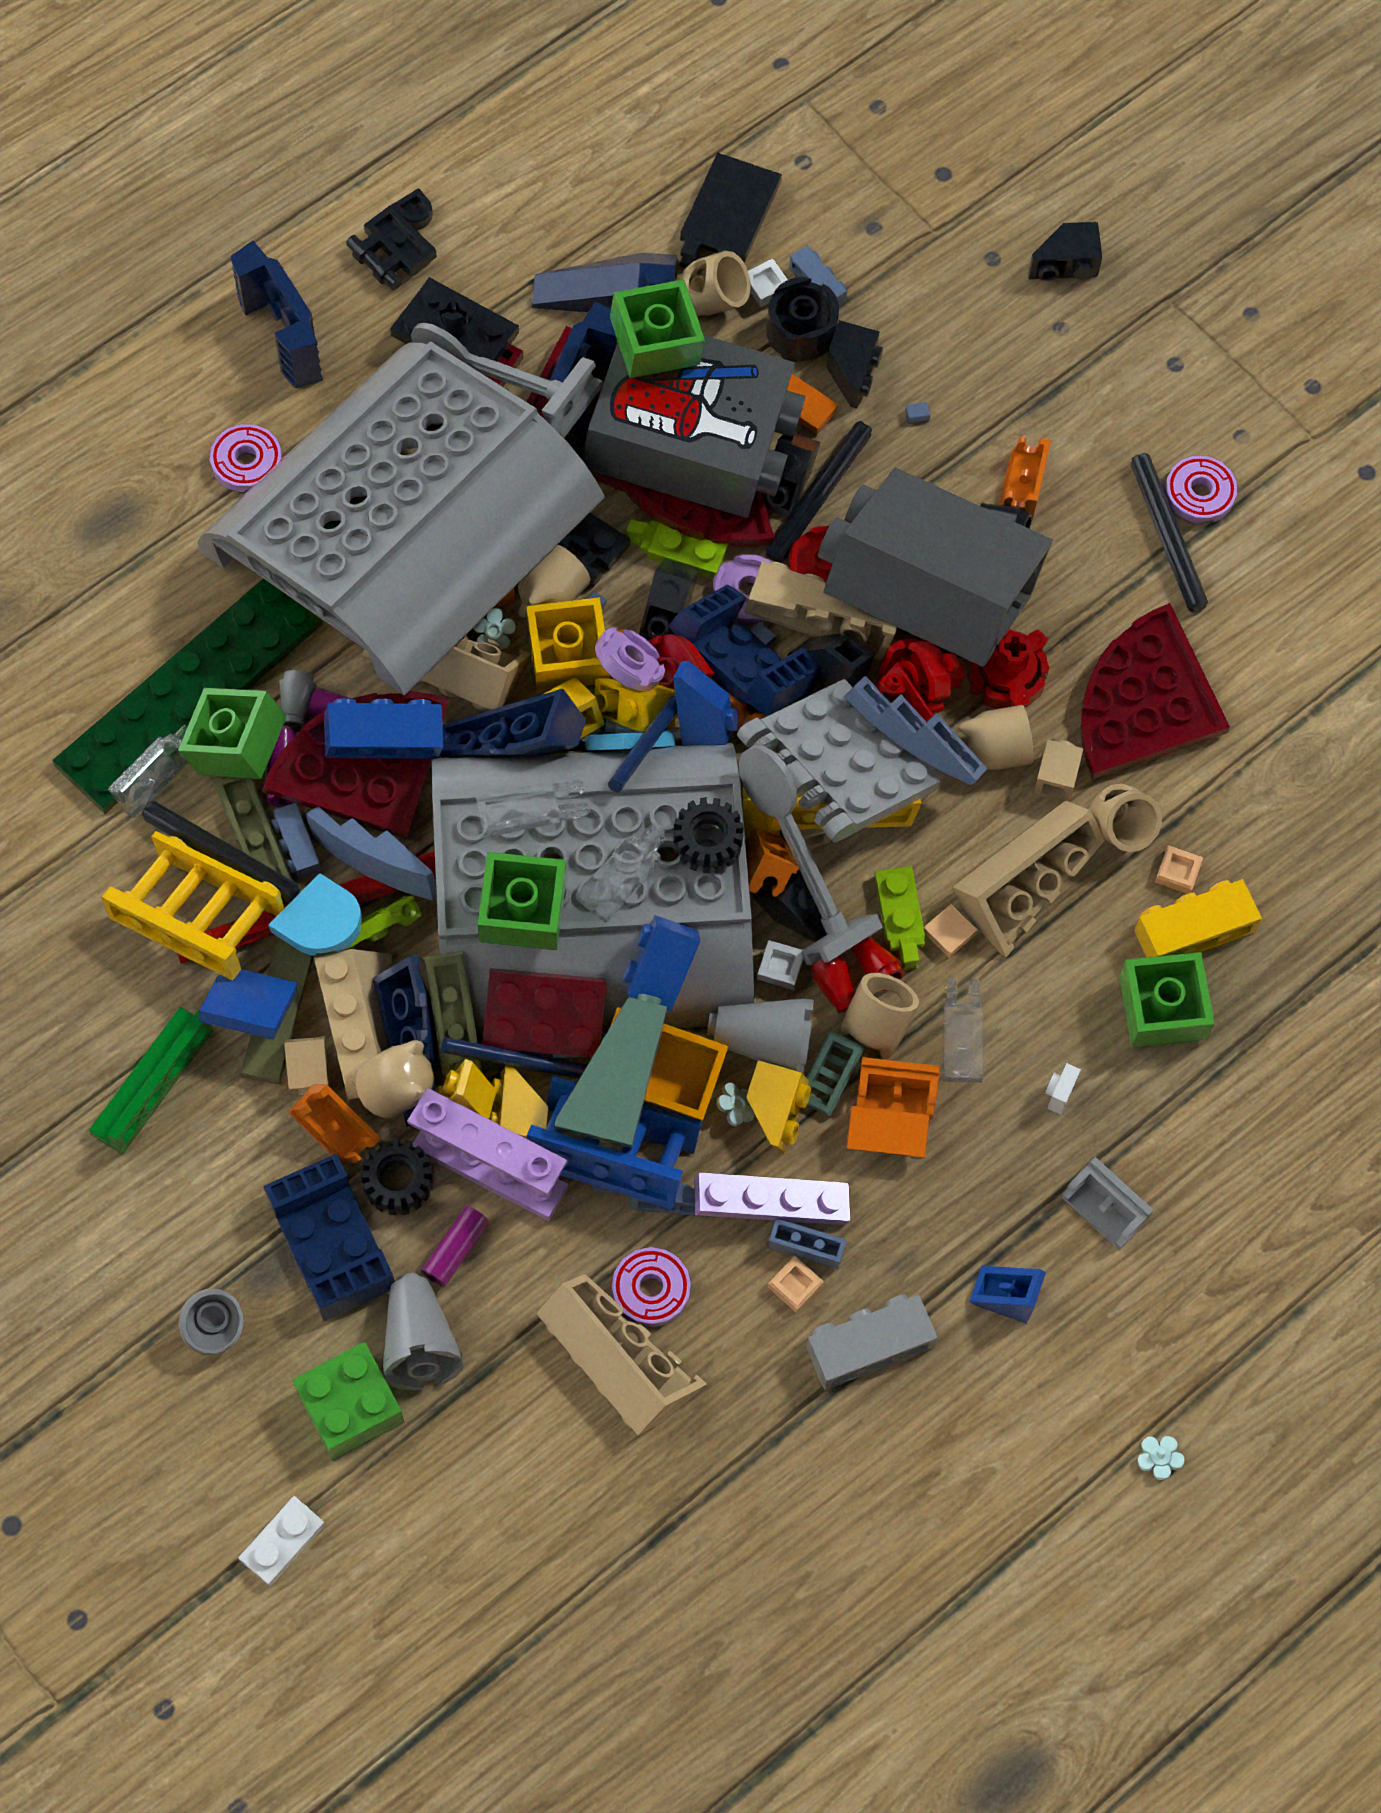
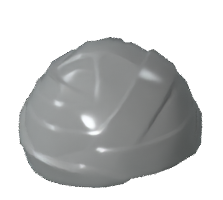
M214 1288L201 1290L193 1294L185 1302L179 1314L180 1335L188 1347L202 1355H217L233 1347L242 1333L243 1313L238 1301L227 1292Z

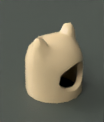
M723 251L695 260L684 269L681 280H685L697 316H711L743 306L749 298L751 289L750 277L745 264L734 252Z
M557 544L517 584L522 601L518 611L520 617H527L526 606L573 601L589 585V573L575 555Z
M1023 705L984 711L973 719L966 720L960 724V732L967 735L968 748L988 770L996 771L1031 765L1033 763L1032 734L1028 716Z
M1126 784L1106 786L1097 792L1090 806L1086 808L1091 810L1105 841L1127 852L1141 851L1151 845L1158 836L1162 826V811L1158 802L1136 787Z
M869 973L863 976L840 1027L841 1035L843 1037L852 1036L861 1045L878 1050L881 1058L887 1060L895 1053L918 1008L919 999L917 994L907 984L890 975ZM884 989L894 991L901 998L903 1008L883 1003L874 997L873 994Z
M414 1040L402 1045L392 1046L361 1065L357 1071L355 1082L357 1094L362 1104L372 1114L382 1118L396 1117L415 1107L427 1088L432 1090L434 1075L431 1063L422 1053L424 1048L423 1042Z

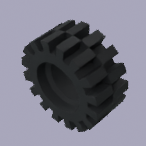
M707 797L700 798L699 805H696L694 800L689 802L687 810L682 808L679 811L678 819L676 818L674 823V850L676 855L680 854V861L684 865L690 862V869L697 871L698 866L703 867V873L710 874L711 867H715L717 873L723 871L724 864L728 867L734 864V857H739L741 846L743 845L744 826L743 822H740V814L737 810L732 813V805L726 802L724 807L720 806V799L718 798L713 799V804L707 803ZM702 824H713L721 829L724 837L718 845L704 847L695 841L693 837L695 829Z
M392 1139V1144L386 1145L385 1141L379 1143L377 1151L372 1148L368 1152L369 1158H364L362 1163L363 1171H361L364 1193H366L371 1205L374 1203L377 1210L383 1213L384 1209H386L389 1215L396 1216V1211H402L403 1215L410 1214V1208L414 1207L415 1210H418L422 1207L421 1201H427L430 1197L429 1191L433 1189L432 1167L428 1155H424L423 1149L419 1145L416 1148L413 1147L412 1141L405 1140V1144H400L399 1139ZM402 1164L411 1170L413 1178L406 1188L391 1190L382 1182L384 1171L391 1165Z

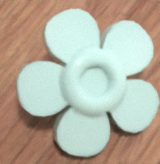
M492 608L487 613V619L483 617L473 627L476 632L482 633L478 637L477 642L487 643L488 639L502 643L501 650L507 648L510 645V639L506 634H511L515 631L516 625L514 620L506 618L500 622L503 616L502 611L498 608Z
M734 1083L725 1084L722 1087L724 1095L717 1098L716 1104L720 1111L727 1113L728 1123L732 1126H738L743 1121L745 1123L752 1121L755 1113L751 1106L748 1105L749 1102L746 1098L748 1090H739Z
M1165 1436L1162 1438L1159 1446L1156 1438H1145L1141 1444L1144 1453L1139 1455L1137 1460L1140 1469L1150 1471L1154 1468L1153 1475L1159 1480L1168 1479L1171 1469L1180 1470L1184 1465V1456L1179 1452H1175L1178 1446L1177 1441L1170 1436Z

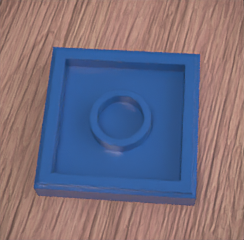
M243 969L233 981L218 974L199 1010V1021L274 1040L296 995L297 983Z

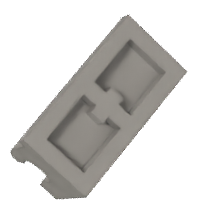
M1096 1157L1070 1182L1069 1188L1061 1197L1118 1250L1148 1222L1154 1211Z

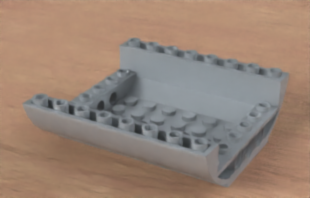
M430 341L428 344L420 342L408 343L396 351L200 536L198 551L223 569L234 558L367 650L377 676L405 695L580 523L605 496L582 459L568 442L537 413L535 407ZM431 424H443L442 427L436 431L426 430V428ZM406 448H418L411 455H401V452ZM354 497H367L360 504L353 505L349 503ZM329 521H341L336 528H323Z
M726 743V745L652 747L624 788L618 793L610 790L608 782L632 749L554 752L547 755H491L432 759V800L440 954L463 951L477 1040L483 1039L490 968L606 979L602 1031H608L617 1007L622 1008L628 997H630L627 996V982L622 981V977L630 959L636 961L641 947L637 946L638 936L644 924H651L654 914L698 930L700 937L699 946L672 1011L667 1010L664 1024L678 1029L708 1027L710 1013L718 1014L719 1006L754 1003L751 908L745 835H743L741 853L738 858L734 857V864L730 867L724 864L723 871L717 873L715 867L710 868V874L703 873V867L698 866L697 871L691 870L690 862L684 865L680 861V854L672 862L662 861L657 855L658 851L663 847L674 848L675 819H678L679 811L682 808L687 810L688 803L693 800L696 805H699L700 798L707 797V803L713 804V799L718 798L720 799V806L723 807L728 802L732 805V813L737 810L740 814V822H743L740 777L736 753L732 743ZM702 824L693 833L695 841L704 847H714L724 837L721 829L713 824ZM625 849H633L640 854V859L636 863L626 864L618 856ZM487 852L542 858L548 853H556L563 860H566V885L557 950L479 942L477 924Z

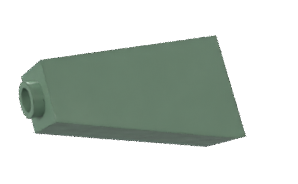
M638 994L637 999L628 997L558 1114L554 1125L556 1130L633 1148L667 1014V1006L660 1005V998L646 994Z

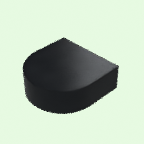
M419 188L391 204L416 230L425 228L432 220V204Z

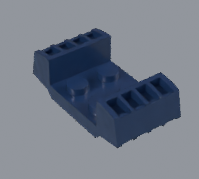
M251 241L230 256L240 306L245 315L268 306L275 321L281 319L285 325L284 329L274 333L280 371L292 386L299 388L323 380L320 372L322 369L319 365L318 342L315 337L312 313L280 262L276 259L268 258L258 245Z
M595 302L585 319L573 325L550 381L564 382L582 357L594 361L595 368L608 372L618 343L610 319L611 309ZM589 406L564 437L577 455L586 443L589 428Z
M727 584L682 609L668 627L674 634L681 635L692 642L714 672L712 678L740 703H749L766 716H769L791 704L796 699L801 698L806 693L811 692L814 689L820 666L804 648L781 659L776 652L771 650L737 619L747 598Z
M337 1154L263 1186L279 1226L323 1321H327L336 1315L390 1291V1286L395 1282L393 1273L382 1249H379L349 1186L348 1177Z

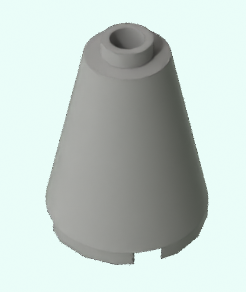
M803 998L719 1006L718 1014L710 1013L707 1036L714 1037L715 1042L729 1046L727 1050L804 1074L812 1023L810 1015L811 1011H813L814 1000Z
M415 1273L401 1275L390 1286L383 1358V1373L386 1376V1382L390 1386L404 1390L423 1389L422 1382L435 1380L436 1386L445 1384L457 1377L463 1370L462 1353L429 1281Z

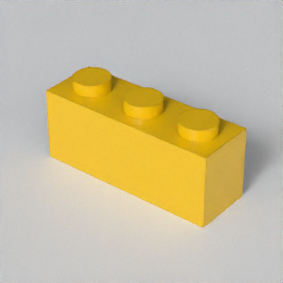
M1241 879L1233 883L1225 880L1213 885L1206 893L1197 896L1195 893H1188L1178 898L1173 905L1164 908L1161 905H1156L1146 909L1140 914L1134 932L1147 958L1199 953L1255 933L1262 917L1244 880Z

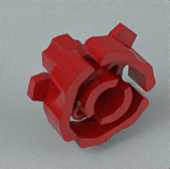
M1009 629L1005 637L999 640L997 649L985 667L962 657L963 660L970 663L967 674L970 691L974 695L982 693L984 682L978 673V668H981L987 678V684L992 688H999V691L1005 692V694H1001L987 688L983 697V704L994 709L1023 705L1024 708L1029 707L1030 704L1042 695L1045 680L1050 669L1046 654L1042 650L1048 638L1038 629L1029 633L1028 636ZM1036 671H1038V681L1032 688L1026 689L1025 686L1032 681Z
M917 637L898 640L889 646L885 660L878 670L879 683L894 664L899 663L933 715L943 711L944 704L940 700L949 698L951 694L950 689L959 688L962 679L965 677L964 665L958 662L955 653L942 655L941 651L933 643L926 640L920 641Z

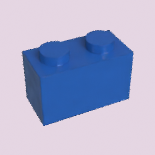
M654 914L651 924H644L638 936L637 946L641 947L636 961L632 959L628 961L622 977V981L627 982V996L637 999L638 994H646L660 998V1005L667 1006V1010L671 1012L700 943L698 930Z

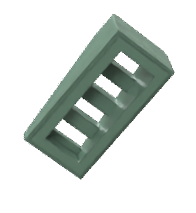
M829 1031L806 1078L809 1080L808 1085L811 1088L818 1089L831 1097L827 1103L810 1095L807 1106L831 1117L866 1052V1048L837 1033ZM836 1047L850 1054L849 1061L847 1062L831 1054L833 1048ZM828 1060L844 1068L842 1075L825 1068L826 1061ZM819 1074L838 1082L835 1089L817 1081L816 1079Z

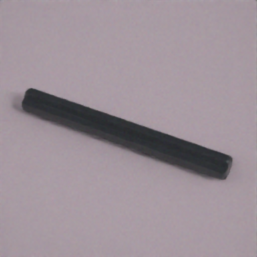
M858 421L853 425L777 532L774 540L767 546L766 556L768 559L774 562H783L790 552L792 544L803 534L870 439L872 428L862 421Z
M1147 453L1135 455L1131 461L1132 470L1186 606L1192 613L1202 611L1206 608L1208 599L1152 459Z
M150 801L143 809L142 816L146 822L170 836L181 839L187 846L261 883L266 881L273 884L280 891L283 902L289 904L300 893V888L296 882L158 802Z

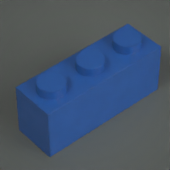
M349 698L337 699L333 703H328L324 713L325 758H438L443 749L441 704H431V701L425 699L412 700L408 704H394L390 699H376L371 703H356L354 699Z

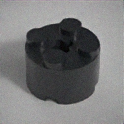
M805 277L793 278L781 283L775 289L768 305L766 326L768 341L783 359L792 362L813 360L828 352L838 324L839 302L835 293L827 285L822 283L821 286L811 282L812 279Z

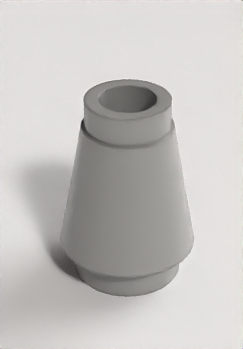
M289 670L284 672V678L279 681L281 709L287 716L283 725L294 728H301L305 725L309 703L316 689V684L313 683L314 675L311 673Z

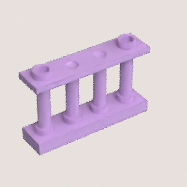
M429 1088L425 1090L423 1097L419 1100L407 1121L408 1124L420 1130L413 1142V1147L416 1148L419 1145L423 1149L424 1155H428L431 1161L548 1222L568 1189V1184L558 1179L567 1163L566 1159Z

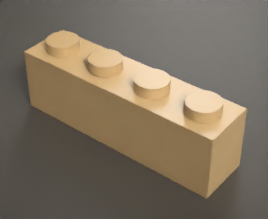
M761 562L744 613L812 637L847 632L873 651L875 659L883 660L894 637L896 626L823 593L826 583L817 575H802L791 571L789 567L780 562Z
M465 635L417 683H429L438 687L439 691L446 696L461 697L471 701L472 705L479 710H493L504 706L509 701L531 659V653L520 649L517 656L502 651V643L488 639L487 643L468 640L467 635ZM364 649L362 655L370 658L368 651Z
M1064 801L952 888L967 917L1001 955L1007 957L1015 948L1012 944L1022 931L1027 933L1036 923L1034 917L1047 902L1052 904L1061 893L1059 889L1069 875L1074 877L1105 839L1091 810Z
M349 949L315 957L314 961L348 1104L358 1114L369 1110L362 1104L357 1094L355 1084L357 1071L365 1061L389 1049L373 978L392 967V954Z
M583 1274L562 1283L536 1314L544 1322L547 1330L569 1352L572 1360L594 1382L598 1391L619 1412L625 1424L632 1428L637 1435L661 1424L706 1387L707 1383L698 1375L691 1379L678 1367L682 1361L670 1350L665 1355L648 1339L651 1333L641 1324L637 1325L624 1319L621 1316L623 1308L588 1276Z

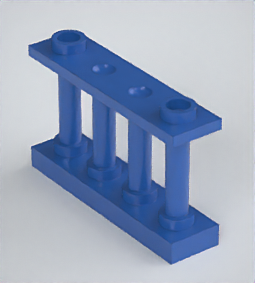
M553 1076L547 1099L548 1110L553 1111V1114L546 1129L531 1125L526 1139L567 1160L560 1174L561 1176L673 1209L683 1170L676 1169L674 1166L681 1150L694 1154L702 1121L644 1103L633 1148L623 1147L621 1152L600 1146L599 1140L587 1137L584 1140L561 1134L562 1131L555 1129L556 1118L577 1083ZM643 1139L665 1145L659 1163L636 1157Z

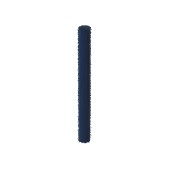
M671 696L612 776L608 782L610 790L618 793L624 788L678 712L676 696Z
M446 1037L441 1045L442 1053L580 1079L588 1066L586 1064Z

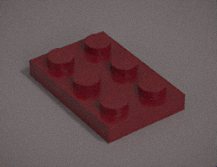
M490 968L482 1045L517 1051L593 1057L601 1041L606 979Z

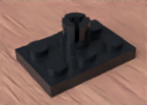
M430 277L390 328L392 337L408 344L413 343L411 333L417 324H433L455 337L470 354L485 357L496 362L500 360L519 334V325Z

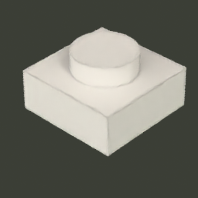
M773 259L748 271L751 286L750 293L760 307L768 304L775 289L781 283L788 280Z
M768 940L757 980L794 990L804 959L801 953L802 950Z
M1066 1063L1061 1075L1054 1072L1045 1094L1052 1096L1047 1107L1048 1110L1060 1115L1062 1114L1081 1069Z

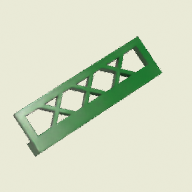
M179 1007L89 1129L93 1137L123 1155L213 1033L211 1024L199 1021V1010L193 1015L184 1008Z

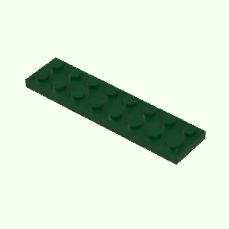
M262 579L52 760L54 766L96 807L106 814L178 751L204 688L248 690L323 625V620L274 585Z

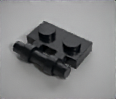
M391 205L364 224V231L369 237L361 241L356 235H352L346 241V245L353 251L352 256L360 264H366L373 271V277L380 284H386L391 290L398 289L402 283V280L395 274L400 268L411 277L437 257L436 249ZM380 248L389 256L384 261L375 254Z
M589 513L558 545L567 550L573 547L585 555L581 558L576 556V558L588 571L590 583L596 585L602 577V573L594 568L596 564L609 571L630 547V538L594 514Z

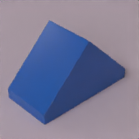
M981 1266L969 1302L1027 1324L1034 1310L1046 1272L1042 1269Z

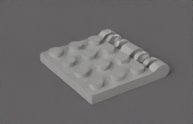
M845 679L763 719L757 717L745 723L737 733L739 739L747 747L754 745L765 746L772 751L777 750L779 752L777 755L784 761L793 776L797 788V798L801 797L799 805L804 810L811 809L823 802L827 805L818 811L813 820L819 827L824 826L823 831L834 843L936 791L940 783L918 757L903 749L872 725L844 697L852 688Z

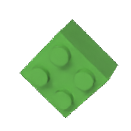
M684 279L614 292L610 319L630 378L700 365L705 339Z
M204 688L178 751L199 775L262 779L287 716L267 691Z
M487 852L477 924L479 942L557 950L566 885V860Z
M1201 952L1125 960L1119 980L1131 1048L1208 1039L1215 1023Z
M365 1341L292 1379L296 1392L332 1461L404 1423L402 1411Z

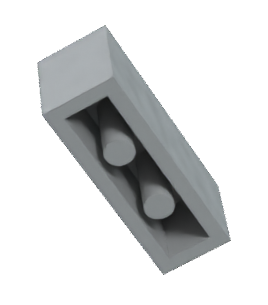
M906 1294L899 1295L888 1300L885 1303V1308L871 1312L870 1308L863 1309L848 1317L849 1321L838 1326H835L833 1322L826 1323L812 1330V1336L808 1337L806 1349L824 1391L933 1349L938 1337L920 1296L916 1295L908 1298Z

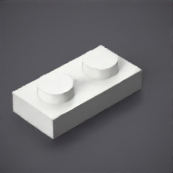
M293 1496L238 1558L257 1577L271 1587L324 1528L325 1522L298 1498Z

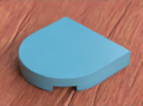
M664 731L653 747L675 746V733ZM644 732L588 735L586 737L585 750L632 749Z
M319 873L269 924L271 933L300 952L317 956V953H326L334 950L337 953L349 947L361 931L362 915L356 898L350 892Z

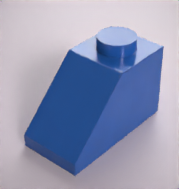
M682 661L673 677L682 745H726L732 731H736L738 724L737 710L735 708L731 709L730 694L690 661Z

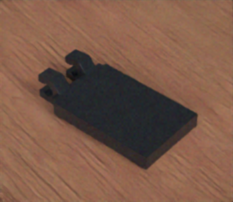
M717 152L680 232V240L685 242L680 252V256H682L680 266L686 268L693 261L698 260L702 248L716 253L723 251L734 252L745 262L781 184L782 174Z

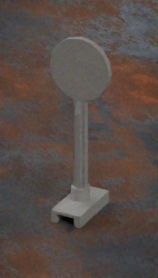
M417 324L411 333L413 343L428 344L431 341L481 374L545 396L548 403L541 411L545 420L563 438L603 387L602 380L594 378L591 373L596 366L594 361L583 357L564 382L557 380L549 381L488 358L470 354L455 337L433 324Z
M754 745L744 751L738 762L739 776L743 787L751 801L762 812L778 820L785 840L822 916L821 923L827 933L826 936L802 950V956L807 965H811L821 958L824 962H829L883 926L877 914L854 917L848 922L845 921L841 910H837L802 833L791 815V811L794 810L797 803V788L791 772L784 761L774 751L765 746Z

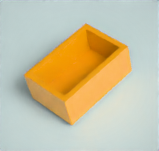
M617 1007L613 1019L611 1021L610 1027L612 1026L613 1022L615 1021L616 1017L618 1016L622 1008ZM664 1024L644 1103L703 1121L729 1046Z

